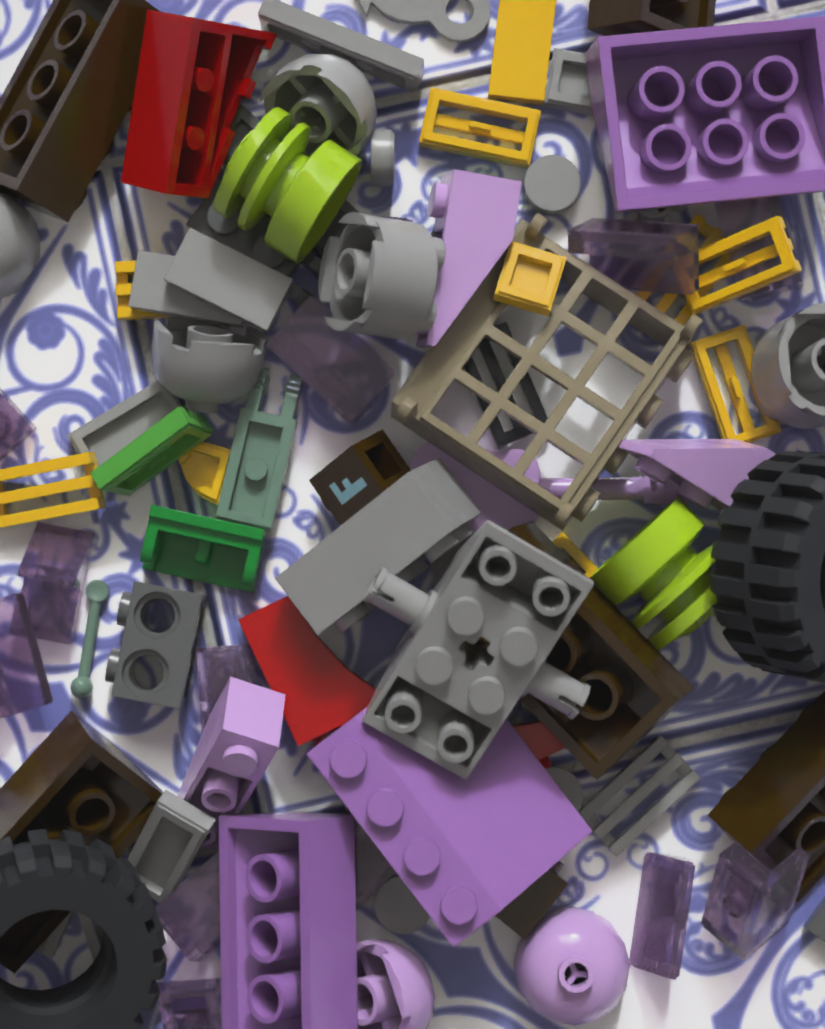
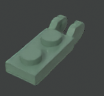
M263 367L261 378L252 391L248 393L245 408L241 407L215 519L265 529L267 532L273 531L298 424L295 416L304 376L290 374L289 380L285 383L283 391L284 401L281 414L278 416L260 411L270 382L269 368Z

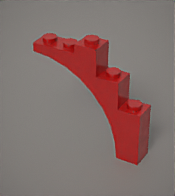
M288 596L238 619L271 690L286 694L283 716L298 746L311 741L314 748L369 705L376 688L345 666L316 634ZM541 721L512 725L545 769L552 766L548 756L565 748Z

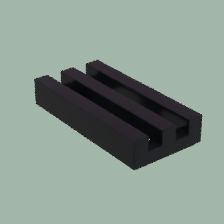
M507 322L494 326L513 338ZM485 337L478 347L495 387L499 392L506 379L490 344L491 340ZM504 350L514 370L520 359ZM471 356L463 369L483 383ZM527 372L519 386L532 416L545 423L548 417ZM475 395L483 414L489 403ZM511 395L508 400L516 405L513 395ZM498 416L489 426L497 449L524 439L533 434V432L510 417L509 419L513 426L512 430L504 432Z

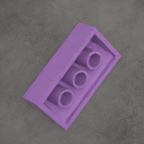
M315 812L219 815L221 1028L358 1029L354 816Z

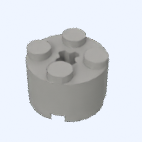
M357 212L344 215L338 223L347 224L340 237L329 236L323 251L319 270L320 302L330 303L333 318L324 317L329 327L336 331L397 340L408 339L417 331L428 332L432 328L437 314L436 302L433 298L437 284V273L445 261L446 249L443 240L432 237L429 230L419 223Z
M825 303L811 305L774 324L758 337L752 357V382L760 400L761 410L770 419L779 420L795 428L816 429L825 426Z

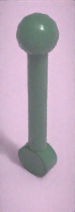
M93 580L86 587V595L90 599V606L78 677L70 685L71 693L79 699L88 697L93 690V684L89 679L101 603L106 601L110 594L108 585L101 580Z

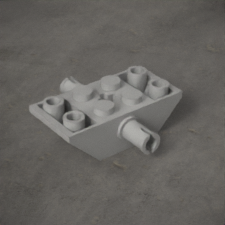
M487 520L456 552L434 589H431L428 593L390 573L383 566L375 575L376 581L372 580L368 586L363 601L375 605L409 626L394 651L363 715L362 721L466 780L520 697H524L528 693L565 714L569 719H574L579 713V709L575 707L576 704L581 707L585 704L590 693V685L585 682L582 683L546 662V658L592 589L594 581L495 523ZM480 637L488 640L487 644L481 646L469 644H475Z

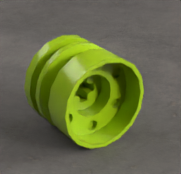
M275 107L261 119L254 130H251L233 153L224 171L223 180L216 193L213 208L215 212L226 219L232 217L241 208L237 222L238 226L245 231L252 229L266 214L270 215L271 219L264 238L265 244L298 264L313 250L337 216L357 180L362 167V160L332 140L321 144L310 157L306 156L304 153L310 139L311 127L302 122L297 124L288 133L292 121L291 114L280 107Z
M680 496L675 498L645 524L589 577V579L594 581V585L615 606L627 601L637 593L645 600V603L637 611L631 623L637 629H640L656 615L663 620L647 638L658 651L670 642L688 636L714 614L713 605L717 603L716 594L710 591V574L714 573L710 566L715 562V559L711 558L713 545L698 554L690 547L705 523Z

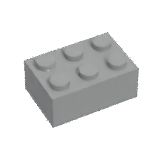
M437 458L406 473L275 579L317 635L333 625H336L342 633L378 608L371 603L363 601V597L371 581H376L375 575L382 566L388 569L390 573L410 583L429 568L423 560L424 557L430 563H433L471 536L473 532L467 524L481 514V512L441 459Z

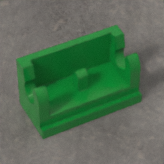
M151 505L140 562H143L142 569L255 594L268 532L265 529Z

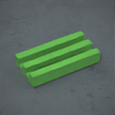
M179 406L90 474L99 490L130 496L211 436L214 430L204 414L199 413L196 415L192 410L186 412L185 408Z

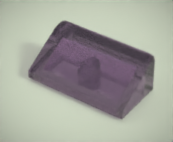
M647 852L645 854L629 956L630 964L635 968L675 980L677 976H680L695 865L687 857L657 852Z

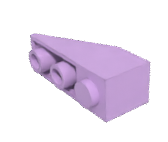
M453 169L442 176L441 183H433L428 202V216L435 218L433 237L443 240L446 255L444 264L437 273V284L433 298L437 307L436 319L428 332H416L418 333L416 347L428 348L436 346L513 241L522 181Z
M736 439L622 440L619 448L638 459L634 468L643 475L662 484H666L667 480L670 479L680 486L676 495L680 496L683 500L704 510H707L709 505L721 511L717 517L718 521L723 509L731 506L733 499L730 495L738 483L745 479L749 480L747 473L764 460H768L775 455L774 452L766 447Z
M230 677L213 707L178 793V797L216 819L202 844L203 847L216 851L219 850V815L240 814L280 745L286 694Z

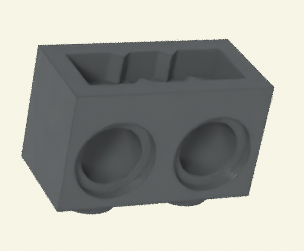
M134 581L132 593L123 592L117 613V625L125 627L121 649H111L105 674V681L114 683L111 696L176 709L186 708L208 596ZM165 599L174 608L175 620L168 630L157 633L148 626L146 611L154 601ZM148 655L158 659L164 671L161 683L153 689L142 687L135 678L136 664L140 659Z

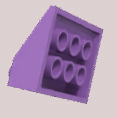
M825 16L599 36L585 53L592 113L616 213L825 192Z
M367 707L306 753L453 947L504 909L592 832L507 719L466 780L364 723L362 718Z

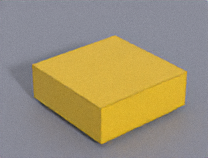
M512 241L509 245L493 300L549 317L567 257Z

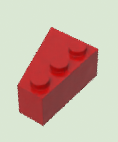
M147 9L121 183L164 194L208 199L236 132L229 129L241 99L250 100L257 84L250 78L262 49L271 50L277 34Z

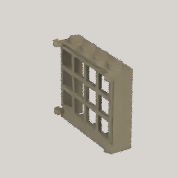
M537 213L530 223L523 219L520 220L515 227L513 241L567 257L561 280L572 287L559 305L553 302L549 314L551 316L529 349L493 326L507 306V304L494 301L493 297L509 249L508 246L436 346L429 348L394 397L391 405V417L563 531L572 517L583 522L601 495L593 486L603 471L606 470L614 476L629 453L619 448L622 440L627 438L636 424L646 429L664 402L656 394L668 378L677 383L688 368L695 354L687 350L703 319L693 314L685 326L681 325L544 236L541 230L548 219ZM582 293L618 316L606 335L570 313V310ZM628 323L664 346L652 365L616 343V340ZM561 324L597 346L575 379L539 356ZM485 337L520 359V362L498 393L462 370ZM607 354L643 376V379L622 409H619L585 386ZM531 367L567 390L545 423L508 400ZM453 381H456L489 403V406L467 437L431 414ZM577 397L613 420L591 454L555 431ZM500 411L536 434L514 468L478 445V442ZM546 442L583 465L560 499L524 476Z

